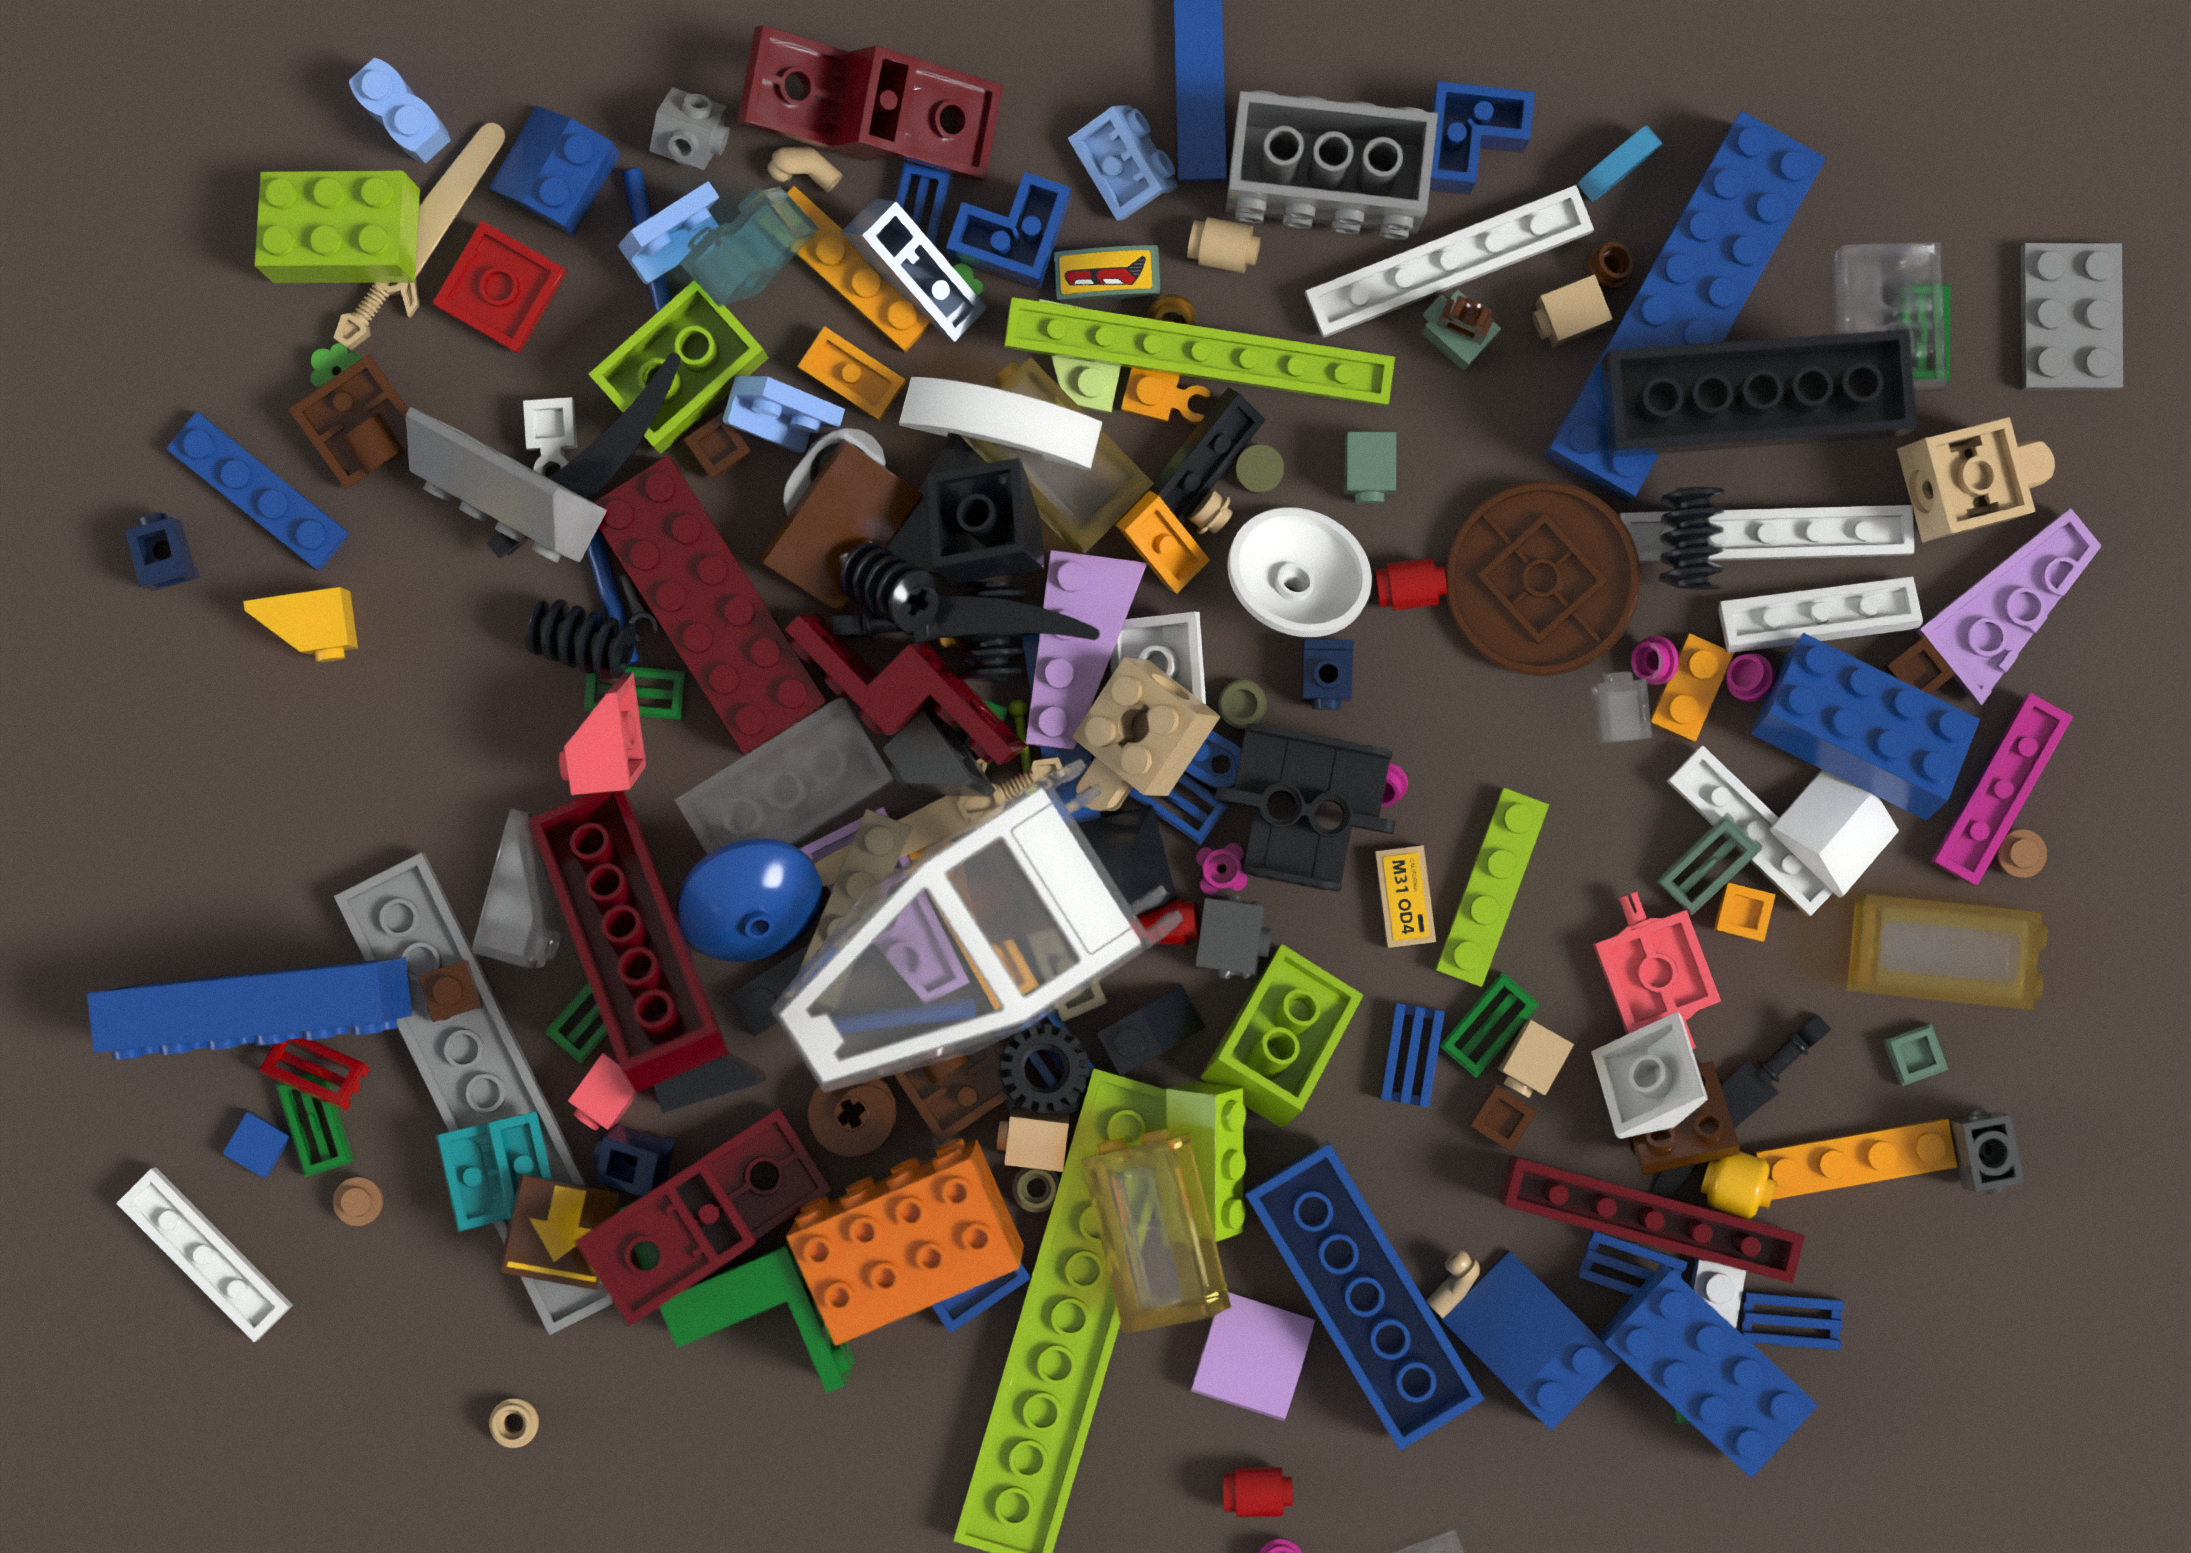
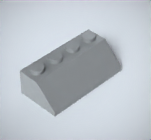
M409 408L406 414L409 470L427 480L423 487L424 490L447 502L454 495L463 500L458 509L483 522L486 521L488 515L499 520L495 529L512 539L522 542L524 536H528L535 540L531 549L558 563L561 556L564 555L580 563L607 512L606 509L472 436L415 408Z

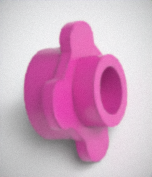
M1230 843L1224 849L1218 850L1204 847L1198 851L1196 862L1202 868L1203 879L1200 882V888L1204 893L1214 895L1219 889L1225 888L1240 891L1246 886L1248 878L1246 874L1242 873L1240 861L1244 852L1238 844ZM1220 864L1226 866V872L1223 874L1217 871V867Z

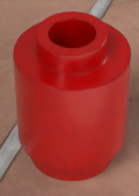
M1432 557L1386 563L1385 569L1375 570L1379 608L1391 607L1393 612L1439 605L1438 595L1447 594L1444 566H1434Z
M1235 1467V1472L1223 1473L1224 1513H1236V1518L1283 1517V1507L1293 1506L1292 1476L1282 1477V1467Z

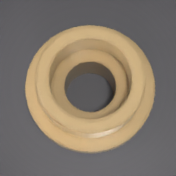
M506 1399L499 1403L490 1415V1432L493 1438L502 1446L508 1448L522 1447L528 1444L538 1431L539 1417L537 1411L532 1404L524 1399ZM509 1414L521 1416L523 1419L521 1430L514 1431L508 1427L507 1417Z

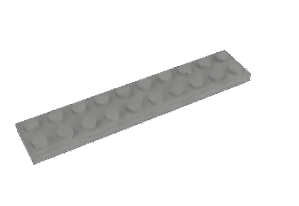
M419 853L335 895L334 898L365 961L406 957L412 1016L397 1019V1027L449 1132L536 1111L552 1179L589 1186L426 854ZM468 960L483 1007L432 1022L418 975ZM510 1219L494 1223L504 1244ZM521 1277L549 1336L613 1304L600 1282L598 1290Z

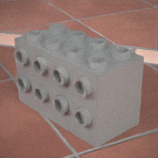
M1240 91L1225 213L1235 214L1234 219L1244 223H1263L1264 217L1283 219L1284 226L1296 229L1312 228V223L1331 225V231L1341 234H1359L1360 228L1380 230L1379 236L1394 240L1408 239L1409 234L1418 233L1427 213L1438 113L1425 112L1422 109L1412 107H1400L1397 109L1378 107L1367 102H1333L1314 96H1301L1298 98L1280 96L1269 91Z

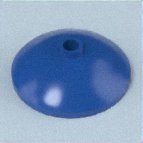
M774 839L742 840L715 850L693 867L684 879L677 896V918L685 938L701 953L727 962L756 961L784 951L806 934L820 912L823 900V887L814 863L797 847Z

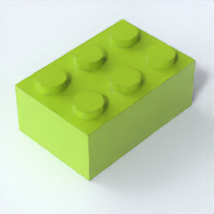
M404 171L261 172L255 267L273 283H415L420 189Z
M699 277L692 281L589 373L590 377L624 413L649 384L671 353L679 354L681 362L673 383L654 421L644 435L660 454L731 392L735 376H749L769 358L760 344Z

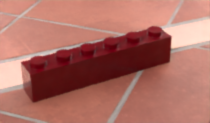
M1510 1155L1498 1201L1502 1205L1792 1284L1805 1235L1790 1229L1753 1219L1737 1217L1712 1208L1515 1155Z

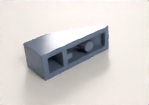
M874 198L841 231L871 268L908 302L912 303L950 341L955 342L987 309L985 304L896 201Z

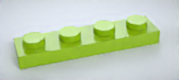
M1507 788L1501 789L1435 967L1436 971L1479 987L1483 986L1549 804Z

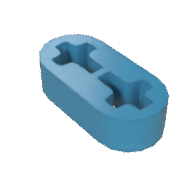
M1646 125L1590 170L1577 185L1593 203L1642 164L1663 143Z

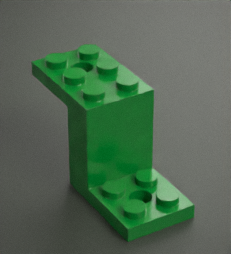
M633 1201V1202L627 1204L626 1206L620 1208V1209H619V1212H620L621 1210H623L624 1208L628 1207L629 1205H631L632 1203H634L635 1201ZM647 1241L636 1243L634 1248L643 1270L648 1271L652 1269L658 1261L656 1247ZM788 1241L702 1278L659 1307L675 1346L679 1348L787 1301L825 1392L829 1393L845 1386L852 1374L851 1365L855 1364V1359L848 1341L835 1346Z

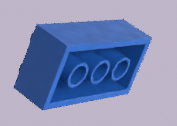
M1802 633L1784 654L1775 675L1774 685L1765 698L1751 735L1927 821L1948 801L1980 719L1810 635Z
M1663 1263L1597 1334L1613 1352L1751 1479L1818 1407V1404L1673 1270Z

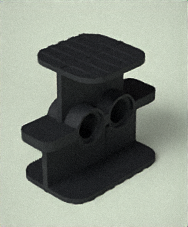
M1258 723L1247 724L1235 787L1231 789L1217 786L1214 799L1255 808L1242 873L1254 875V877L1258 878L1264 877L1274 881H1284L1289 884H1300V886L1315 887L1320 890L1340 892L1352 827L1394 834L1396 821L1379 818L1389 763L1393 752L1382 747L1376 748L1373 745L1357 744V742H1346L1337 738L1330 739L1321 735L1315 736L1306 732H1295L1291 729L1284 730L1275 726H1263ZM1284 792L1292 797L1295 809L1290 818L1279 820L1270 815L1267 809V801L1273 793ZM1331 801L1341 808L1343 818L1337 828L1325 829L1318 824L1315 813L1320 803Z

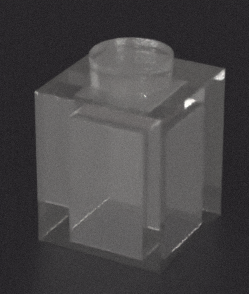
M1632 672L1603 674L1604 683H1598L1591 687L1596 745L1642 741L1652 738L1647 680H1633Z

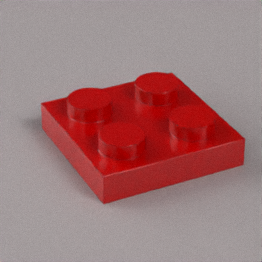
M481 220L432 304L519 355L568 271Z

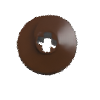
M869 1070L825 1084L820 1082L811 1096L808 1107L809 1126L816 1140L831 1153L844 1157L865 1156L881 1147L891 1135L897 1115L896 1098L893 1091L884 1079ZM851 1099L853 1105L859 1101L864 1106L865 1111L860 1115L862 1124L855 1126L853 1120L848 1123L842 1120L840 1114L846 1110L845 1100Z

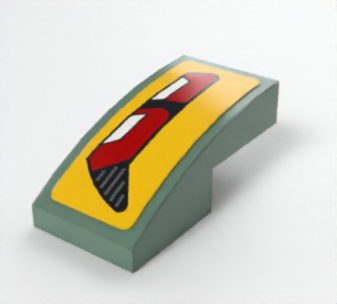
M1156 245L1100 247L1054 252L1056 296L1058 301L1067 303L1108 297L1114 300L1161 295L1159 252Z

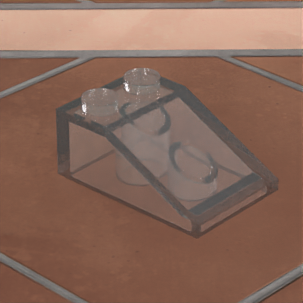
M510 808L471 953L526 968L544 967L546 959L553 960L559 945L560 932L554 931L557 920L547 869L528 820L535 817L536 814Z

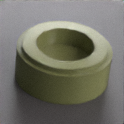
M1264 444L1252 445L1246 448L1238 457L1235 468L1236 478L1239 484L1250 493H1269L1280 484L1283 478V459L1278 451L1271 446Z
M1249 680L1231 682L1222 690L1218 699V711L1221 718L1226 724L1236 729H1245L1247 724L1259 723L1267 708V700L1263 690Z

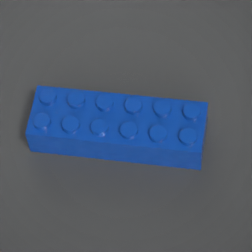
M406 957L124 986L87 993L93 1053L112 1051V1060L142 1057L145 1054L159 1052L160 1055L178 1054L207 1047L208 1050L238 1047V1045L255 1043V1041L256 1045L286 1042V1040L302 1038V1031L304 1040L331 1038L334 1035L350 1033L349 1026L352 1028V1035L380 1033L383 1030L397 1028V1019L412 1016Z
M1327 1140L1243 1190L1399 1451L1485 1400Z

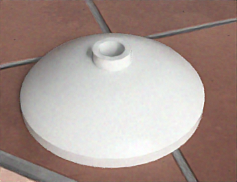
M1288 507L1272 509L1258 514L1242 526L1229 550L1227 562L1228 576L1238 600L1257 620L1285 634L1299 637H1320L1336 633L1350 625L1359 616L1370 595L1372 586L1371 568L1362 546L1341 524L1315 511ZM1287 587L1295 589L1296 592L1289 590Z

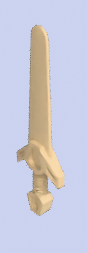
M488 123L481 127L419 205L415 283H374L372 285L373 289H369L371 292L366 293L368 296H364L365 300H361L362 305L358 304L359 309H355L356 313L353 311L352 314H341L333 337L350 350L370 336L368 320H372L371 316H375L373 313L378 312L376 309L381 308L379 305H383L382 301H386L385 297H389V295L402 294L407 315L409 318L412 317L420 306L416 277L504 144L505 132L500 125Z
M1059 757L1034 760L1031 768L1027 770L1028 773L1024 771L1023 775L1021 773L1018 774L1019 777L1015 775L1014 779L1012 777L1009 778L1010 781L1006 779V783L1002 781L1001 785L999 783L992 784L996 791L990 797L944 796L899 819L898 821L912 826L899 858L984 824L999 814L1003 802L1006 801V798L1010 800V796L1014 798L1015 794L1017 796L1020 795L1019 792L1023 794V790H1026V792L1028 788L1032 790V786L1047 789L1065 774ZM980 758L976 762L985 774L987 763ZM852 844L820 859L814 864L823 887L836 883Z

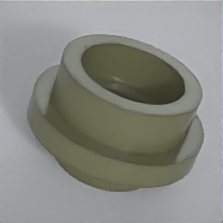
M1023 1167L1018 1171L1013 1180V1196L1023 1209L1036 1213L1044 1212L1053 1206L1060 1179L1055 1171ZM1034 1178H1039L1046 1184L1045 1193L1038 1197L1031 1195L1027 1189L1029 1181Z

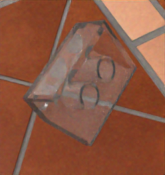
M1941 242L1842 245L1831 256L1834 334L1909 329L1914 394L1947 389Z

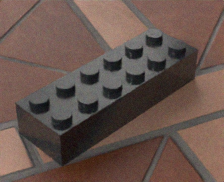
M1909 329L1609 350L1601 359L1609 458L1902 437L1917 429Z

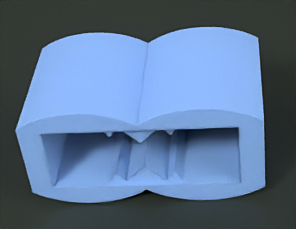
M373 58L349 80L351 90L356 99L375 120L385 126L390 136L413 159L426 164L450 142L448 131L441 120L423 100L414 95L407 83L388 63L378 58Z

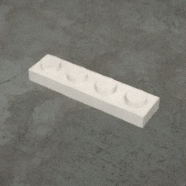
M1913 577L1720 601L1718 608L1727 653L1793 645L1802 633L1820 641L1919 629L1923 622Z
M1703 745L1699 746L1669 777L1667 782L1712 826L1728 812L1739 827L1743 826L1749 832L1748 835L1753 840L1756 839L1763 846L1762 850L1750 862L1806 916H1811L1833 893L1769 831L1779 818ZM1726 830L1722 833L1726 839L1731 836ZM1740 843L1735 846L1741 853L1745 850Z
M156 1167L151 1168L116 1203L253 1342L258 1341L293 1306Z

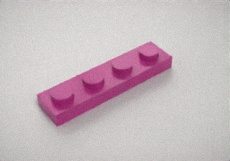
M2033 693L2025 694L1930 862L1966 883L1978 886L2073 716Z

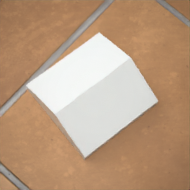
M1187 612L1125 619L1110 657L1111 676L1124 657L1150 660L1206 704L1200 613Z
M1821 770L1769 829L1781 843L1839 898L1845 895L1899 831L1879 797L1824 770Z
M1675 1012L1591 1051L1614 1131L1620 1139L1674 1128L1708 1100L1684 1021L1679 1012Z

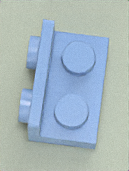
M1130 105L1110 107L1068 138L1117 221L1125 220L1160 194L1171 193L1179 187L1173 177L1175 168L1171 160L1163 151L1157 150L1148 135L1151 130L1146 118L1140 111L1135 108L1133 109Z
M709 181L630 230L619 243V249L644 284L652 283L722 236V230L708 211L719 199L718 194Z
M735 376L723 416V422L793 452L803 453L806 450L810 432L818 433L820 427L840 428L845 409L770 377Z

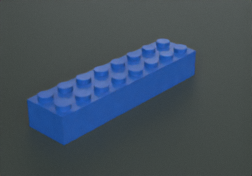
M1740 111L1712 156L1545 451L1544 457L1626 503L1636 497L1659 454L1609 458L1601 359L1609 350L1723 342L1827 159L1826 157L1748 113Z

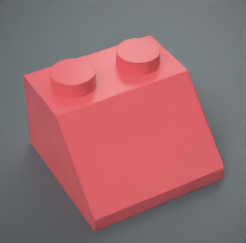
M624 672L564 746L565 751L560 752L559 767L563 781L569 780L571 795L630 790L647 766L634 672Z

